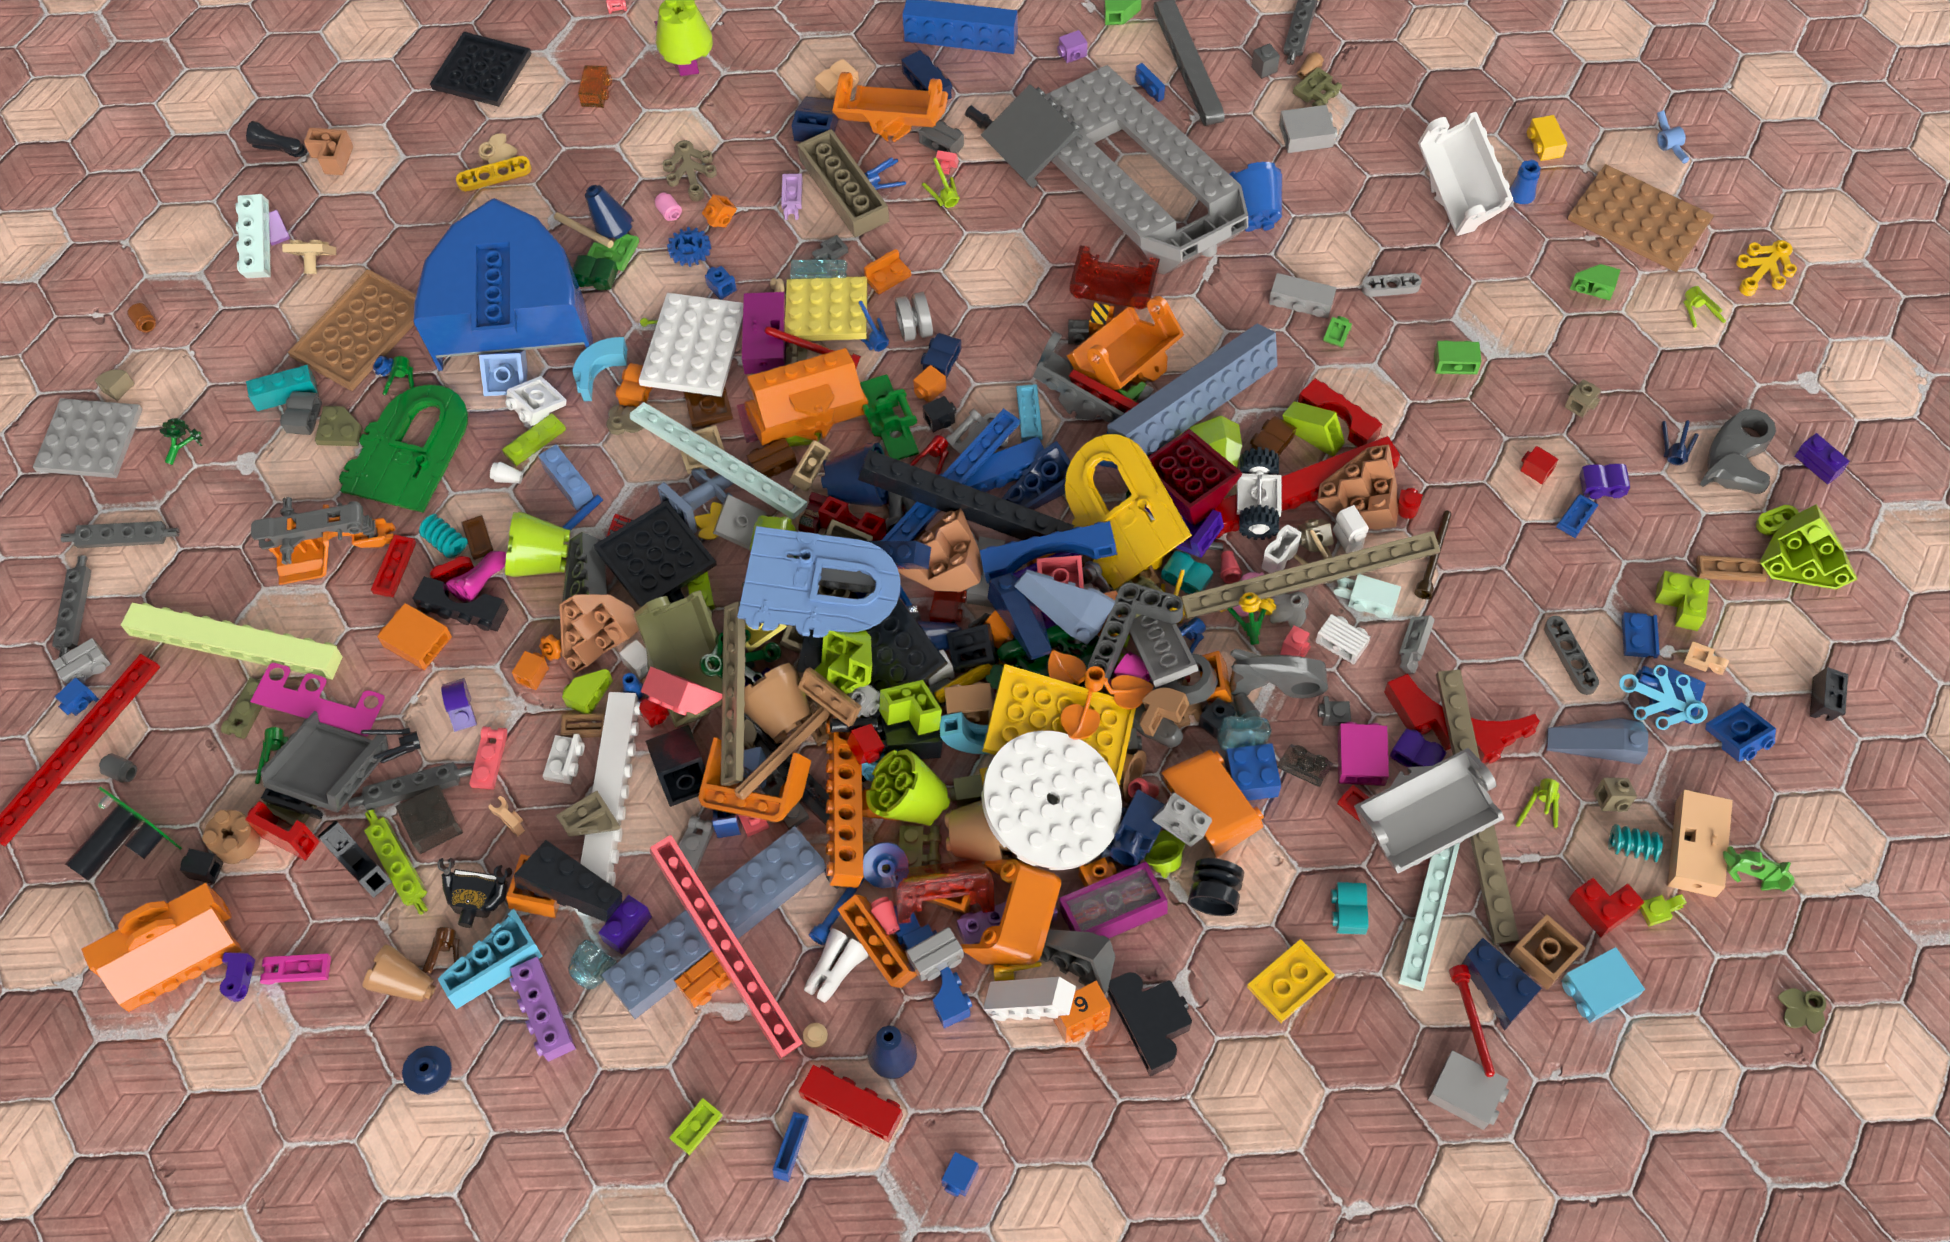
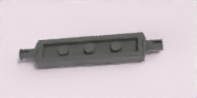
M1318 0L1297 1L1284 45V54L1288 55L1286 62L1289 65L1290 63L1291 65L1294 64L1296 56L1303 55Z
M162 521L76 525L74 533L61 534V541L63 543L74 542V546L77 548L164 544L166 537H179L180 531L179 528H166Z
M84 555L78 556L76 567L68 569L66 572L52 643L54 648L60 650L59 657L78 645L92 571L86 566L87 557Z
M454 762L368 785L363 787L361 796L349 799L348 805L350 809L364 805L367 810L457 786L461 777L472 775L473 768L470 765L458 769Z

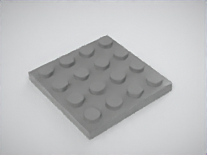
M60 398L33 468L36 472L117 478L143 409L138 404Z

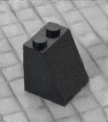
M689 725L646 740V745L669 806L672 807L698 797L706 768Z

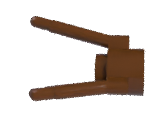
M447 927L437 928L432 947L422 971L432 973L439 951L447 952L450 951L451 947H453L454 963L459 959L458 946L460 939L455 938V930Z

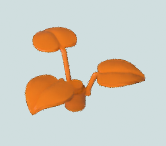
M1052 650L1049 657L1048 674L1050 678L1070 684L1075 683L1076 685L1081 684L1085 680V687L1088 689L1084 707L1079 704H1071L1065 707L1061 713L1060 721L1064 731L1068 734L1069 738L1075 740L1088 738L1097 731L1100 725V715L1097 711L1088 708L1092 693L1100 691L1103 685H1105L1110 694H1114L1115 703L1124 709H1135L1141 706L1144 697L1154 688V685L1148 681L1130 675L1115 677L1112 679L1110 687L1108 678H1105L1104 670L1098 666L1090 667L1086 671L1084 662L1079 658Z

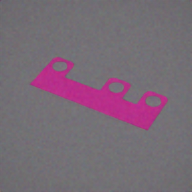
M271 663L268 665L250 701L306 719L316 711L321 723L368 736V734H361V731L372 728L385 697L380 693L369 690L364 691L356 708L319 698L326 685V678L312 673L304 676L297 691L284 688L283 686L291 671L290 668L278 663ZM274 668H281L284 671V676L282 679L274 681L269 677L270 671ZM315 678L320 681V687L316 691H308L305 684L309 679ZM368 696H376L378 698V705L372 709L366 708L364 706V699Z

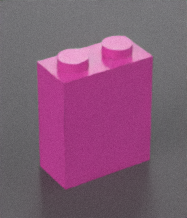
M1355 722L1341 723L1337 733L1338 784L1385 786L1389 778L1387 726H1382L1378 723H1370L1368 725Z

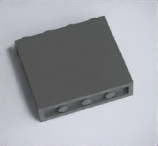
M1029 84L983 131L981 136L1034 189L1038 184L1034 178L1076 135L1081 140L1083 137L1079 133L1080 127L1074 121L1069 123L1067 121L1069 117L1062 109L1058 112L1056 110L1058 106L1050 98L1046 100L1044 98L1046 94L1039 87L1035 89Z
M314 711L309 718L303 721L300 728L289 737V740L283 747L277 750L275 756L262 767L263 785L265 788L338 813L384 758L374 759V755L389 750L387 735H376L371 740L319 722L318 713Z

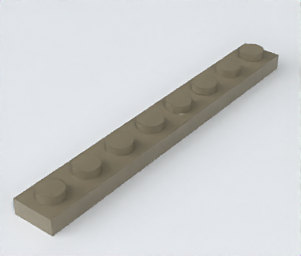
M740 601L724 607L721 785L726 786L743 782L746 636L745 619L737 617Z

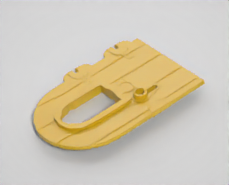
M1106 434L1090 440L1077 451L1068 467L1065 482L1066 499L1075 517L1072 525H1074V528L1086 527L1097 522L1110 521L1117 555L1094 559L1093 563H1097L1101 567L1103 572L1101 575L1108 585H1111L1115 590L1192 535L1146 453L1136 442L1122 435ZM1103 460L1112 461L1118 466V470L1132 496L1121 502L1119 506H1116L1110 512L1093 481L1095 466ZM1145 505L1152 513L1154 521L1150 519L1149 512L1145 511Z

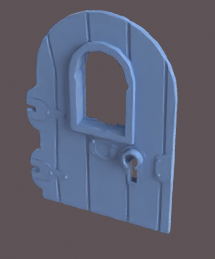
M756 526L737 617L745 619L748 627L758 630L760 623H764L762 626L763 631L775 630L779 624L796 626L797 632L802 636L809 637L810 630H814L813 637L816 638L826 636L829 631L859 632L868 630L887 618L897 604L901 583L898 568L893 559L883 549L870 542ZM788 555H794V556H801V557H799V559H796V558H788L787 556H788ZM822 568L852 572L861 571L864 574L870 575L876 582L874 593L863 599L817 594Z

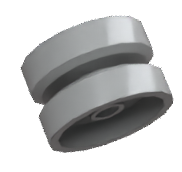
M924 292L912 294V307L905 295L895 297L896 318L904 342L915 340L916 327L922 338L933 336L931 315Z

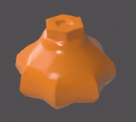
M552 634L542 636L539 645L542 656L546 657L549 661L561 658V639H557Z

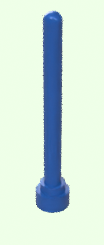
M863 875V878H862V880H861V883H860L859 887L861 886V884H862L863 881L865 880L864 875ZM848 887L823 923L812 928L808 935L813 941L820 945H825L830 932L829 929L840 915L837 909L854 896L859 887Z

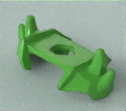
M1729 846L1727 851L1723 852V857L1727 863V872L1736 882L1741 881L1737 873L1740 871L1762 879L1760 887L1762 891L1779 889L1784 892L1795 883L1793 875L1788 871L1791 865L1790 862L1776 863L1763 858L1762 852L1745 850L1738 854L1732 846ZM1752 864L1760 867L1762 866V864H1764V866L1758 870H1753L1750 867Z

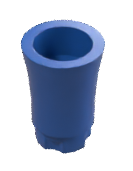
M1535 160L1524 161L1521 164L1514 182L1509 188L1513 201L1518 204H1529L1536 197L1541 167H1539L1538 162Z

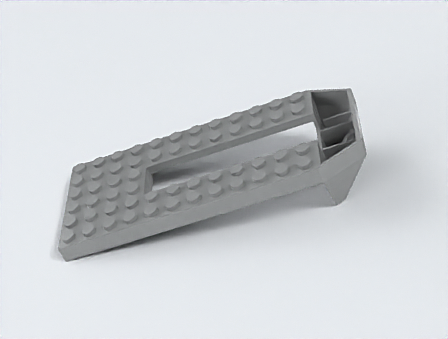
M1108 65L1053 90L1044 97L1046 100L1050 98L1058 106L1056 108L1058 112L1062 109L1069 117L1067 121L1069 123L1074 121L1080 127L1079 133L1083 137L1081 140L1076 135L1051 161L1141 248L1155 272L1165 275L1201 255L1212 257L1216 255L1217 247L1232 240L1248 228V212L1241 185ZM1123 129L1208 208V214L1176 230V220L1094 143Z

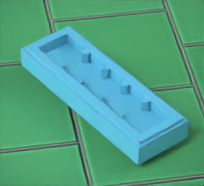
M1037 384L1016 386L1021 441L1025 442L1036 437L1039 440H1043Z

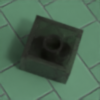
M439 785L395 806L409 838L419 854L463 833L450 803Z

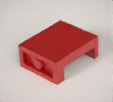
M258 801L249 810L245 819L261 838L304 861L308 859L320 842L309 828L298 820L289 832L277 826L278 819L261 801Z

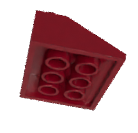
M1188 429L1148 457L1178 512L1194 526L1208 517L1217 508L1242 476V472L1191 429Z

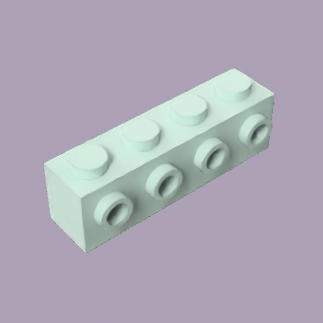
M262 194L239 195L238 203H236V212L238 214L236 230L239 234V241L236 243L239 253L237 269L246 278L271 277L269 200Z

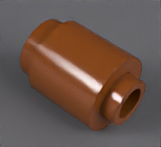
M137 303L128 309L127 315L138 330L147 333L155 328L156 320L145 304Z

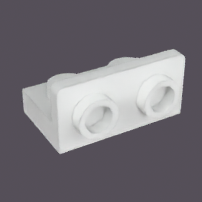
M574 734L573 738L555 735L543 773L544 780L566 784L572 783L573 777H576L578 773L579 756L583 755L585 744L579 734Z

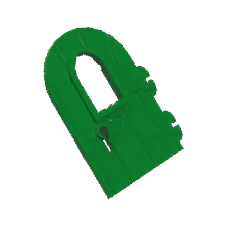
M439 385L417 386L397 395L388 403L378 421L371 422L366 426L364 432L368 433V435L362 434L359 441L363 449L357 459L349 460L344 466V470L348 471V473L342 471L339 476V481L342 484L340 491L424 513L468 425V411L461 397L453 390ZM428 407H436L440 410L439 421L436 422L424 447L402 442L419 411Z

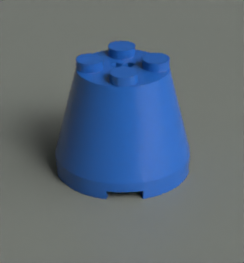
M1256 162L1248 164L1247 169L1238 173L1232 171L1229 175L1241 185L1248 212V228L1245 231L1250 232L1261 228L1264 231L1273 229L1274 224L1282 218L1281 169L1277 168L1275 163Z

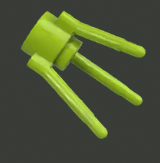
M934 158L935 166L945 188L940 191L939 197L926 183H922V186L938 201L940 206L944 205L946 208L954 207L960 199L956 191L954 179L950 177V188L937 158Z
M1694 286L1685 293L1686 300L1683 303L1687 307L1694 328L1697 327L1692 306L1699 308L1705 304L1722 323L1726 322L1720 314L1722 309L1699 286Z
M1545 778L1540 781L1539 786L1534 787L1533 794L1516 823L1517 827L1521 826L1537 796H1539L1542 802H1545L1544 814L1546 815L1549 813L1550 805L1553 802V827H1558V802L1560 794L1558 793L1559 783L1557 781Z

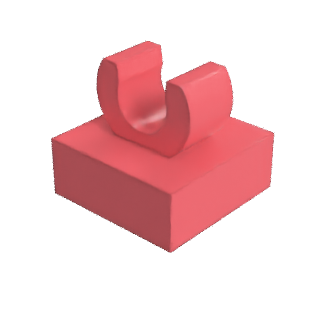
M937 151L936 158L944 174L949 175L951 167H958L959 160L957 154Z
M738 815L747 837L769 828L766 820Z

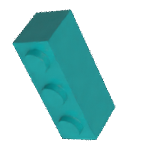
M308 365L246 381L248 397L257 411L286 404L287 398L290 397L293 391L318 393L316 379Z

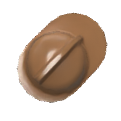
M1143 750L1135 754L1127 753L1125 757L1120 786L1123 787V798L1126 803L1131 799L1128 794V785L1134 779L1141 778L1145 770L1147 757Z

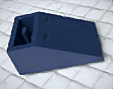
M809 96L803 99L795 111L792 122L794 141L804 142L830 129L835 133L839 119L832 111L835 99Z

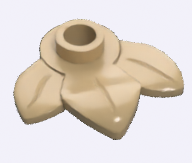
M503 133L493 135L489 142L482 143L478 150L481 159L488 161L489 164L514 158L518 152L514 146L506 143V134Z

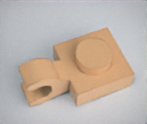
M1692 642L1683 664L1705 672L1710 667L1713 672L1723 675L1729 661L1725 658L1714 656L1715 649Z
M499 796L498 799L502 805L499 808H494L490 804L489 809L518 837L525 831L521 825L523 820L515 811L510 813L505 798Z

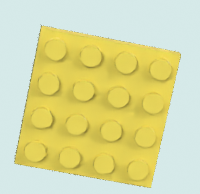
M867 277L787 279L784 332L807 341L867 339V319L859 305V301H862L867 309Z

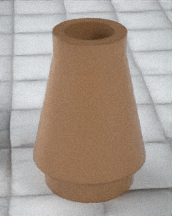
M1317 52L1309 53L1297 72L1298 77L1303 80L1317 67L1321 68L1324 62L1323 57Z

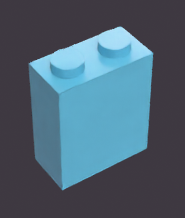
M1616 947L1566 973L1561 980L1564 991L1568 996H1572L1577 1004L1578 1012L1589 1023L1638 998L1645 990Z

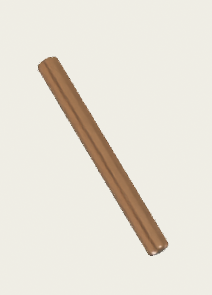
M820 706L735 788L736 796L741 800L746 799L832 714Z

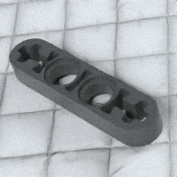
M1560 616L1550 617L1544 626V631L1576 689L1584 695L1593 694L1599 685L1596 673L1564 618ZM1552 624H1554L1555 627L1559 626V630H1557V628H1552ZM1566 641L1571 644L1572 649L1565 650L1561 647L1560 643ZM1578 660L1582 663L1583 667L1576 669L1571 665V661ZM1584 680H1585L1587 683L1591 682L1592 685H1591V686H1589L1588 684H1585V685H1584L1583 682H1584Z

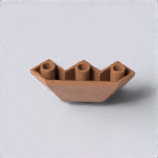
M1389 444L1366 448L1323 481L1319 488L1318 502L1336 515L1341 510L1354 505L1370 529L1396 527L1398 494Z
M961 508L944 514L934 526L917 540L931 547L929 569H898L900 574L934 591L961 592L980 583L983 570L979 549Z
M573 595L559 604L562 656L575 673L588 667L603 653L628 640L639 631L634 617V609L611 595Z

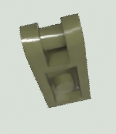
M249 678L231 714L221 726L222 733L227 735L235 734L236 737L241 739L247 737L263 707L262 705L250 702L261 680Z

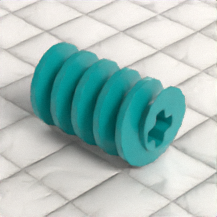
M437 514L429 515L420 525V536L437 548L439 552L443 553L446 558H454L460 555L467 547L468 540L462 537L459 532H456L448 523H445L442 518H438Z
M1614 824L1609 835L1608 849L1610 850L1611 847H1614L1616 855L1619 854L1621 849H1624V856L1628 857L1630 851H1633L1634 858L1636 859L1640 853H1643L1644 860L1646 861L1650 855H1653V861L1657 863L1663 848V836H1659L1658 832H1652L1650 835L1648 830H1643L1640 833L1638 828H1633L1630 832L1628 826H1624L1621 829L1618 824Z

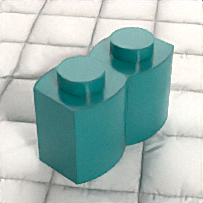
M1175 551L1162 569L1161 578L1176 587L1180 571L1184 570L1180 589L1187 594H1193L1206 589L1212 580L1214 572L1207 564L1194 561L1188 553Z
M1337 882L1335 889H1331V903L1335 904L1336 912L1332 911V926H1336V933L1366 935L1369 926L1366 883Z

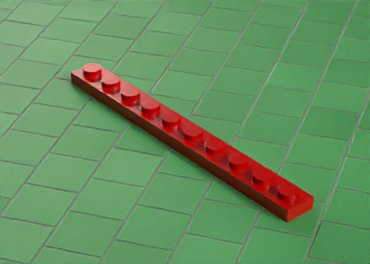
M139 654L0 813V844L5 847L160 669L156 662Z

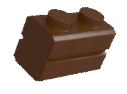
M785 438L774 440L768 446L761 449H753L750 454L746 455L748 465L769 479L797 466L796 456Z

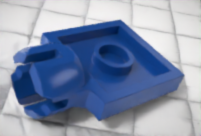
M1643 666L1642 670H1639L1636 674L1638 682L1664 693L1659 679L1653 674V669ZM1666 666L1668 678L1676 698L1686 702L1682 689L1675 683L1676 677L1684 673ZM1660 667L1656 674L1659 676L1664 675L1665 669ZM1687 675L1690 678V687L1695 699L1701 701L1706 683ZM1679 678V684L1685 685L1687 683V678ZM1648 697V698H1649V705H1652V704H1655V703H1657V702H1660V701H1657V700H1655V699H1653V698ZM1672 707L1661 712L1672 716L1682 711ZM1697 707L1692 708L1691 715L1697 716L1699 709Z

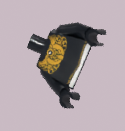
M443 858L439 859L437 863L438 869L444 872L441 875L443 891L447 904L450 905L455 913L460 914L459 926L472 928L475 917H489L490 913L505 901L508 886L506 878L512 875L510 867L505 869L504 875L501 872L502 865L494 869V875L455 869L453 873L451 869L455 865V860L449 858V867H446L443 864Z

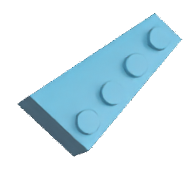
M512 909L507 914L509 917L501 924L497 923L491 929L492 932L482 942L479 940L472 946L473 950L465 957H460L438 978L444 992L456 1009L512 976L511 968L535 957H543L515 909Z

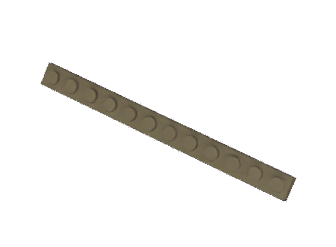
M1431 531L1181 596L1183 610L1187 620L1240 606V597L1248 592L1255 593L1261 600L1435 555L1441 551L1435 533Z
M1461 670L1438 671L1436 679L1452 754L1455 755L1469 748L1480 759ZM1492 825L1470 837L1493 945L1517 943L1519 936L1495 826Z

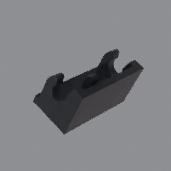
M1826 667L1813 676L1810 717L1818 718L1823 714H1827L1826 721H1832L1840 715L1846 714L1848 674Z

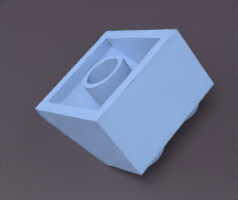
M526 350L483 353L479 355L484 396L507 395V389L527 382Z

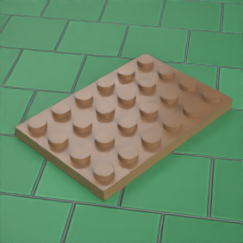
M1605 164L1571 211L1567 220L1672 271L1678 272L1712 221L1714 215Z
M367 269L288 351V354L298 362L308 365L309 368L353 391L373 370L376 359L380 356L385 357L414 326V301L416 295Z

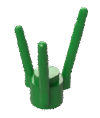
M404 356L394 357L390 375L382 393L383 395L387 394L394 376L403 378L408 374L410 389L414 388V368L409 366L410 361Z
M270 727L264 732L263 748L255 784L260 783L261 770L264 763L269 761L270 752L277 751L289 740L288 737L284 736V731L281 728Z

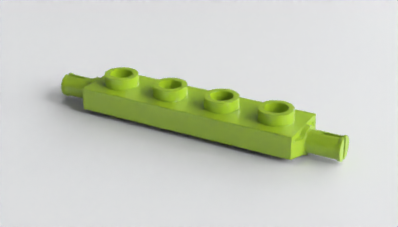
M368 810L365 816L370 825L364 830L403 904L407 906L414 905L419 915L424 914V911L427 912L428 908L422 899L427 894V890L388 819L384 817L378 819L374 810Z

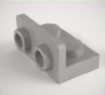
M1176 793L1171 794L1167 803L1155 813L1152 819L1190 847L1204 837L1212 822L1211 817Z

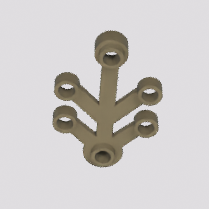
M679 141L674 147L675 154L672 158L663 161L664 171H674L675 165L681 158L684 162L675 173L667 175V183L671 187L677 186L681 177L687 172L690 183L688 189L689 198L692 201H700L704 198L705 194L703 187L697 182L694 170L705 174L708 178L715 177L717 171L714 165H702L691 160V156L701 159L705 164H709L713 160L712 153L708 150L701 152L694 149L690 141Z

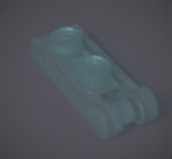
M791 260L790 278H846L847 274L845 271L847 270L848 263L845 260Z

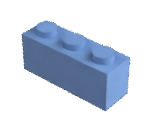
M557 445L538 455L545 472L576 511L583 508L594 498L590 486Z

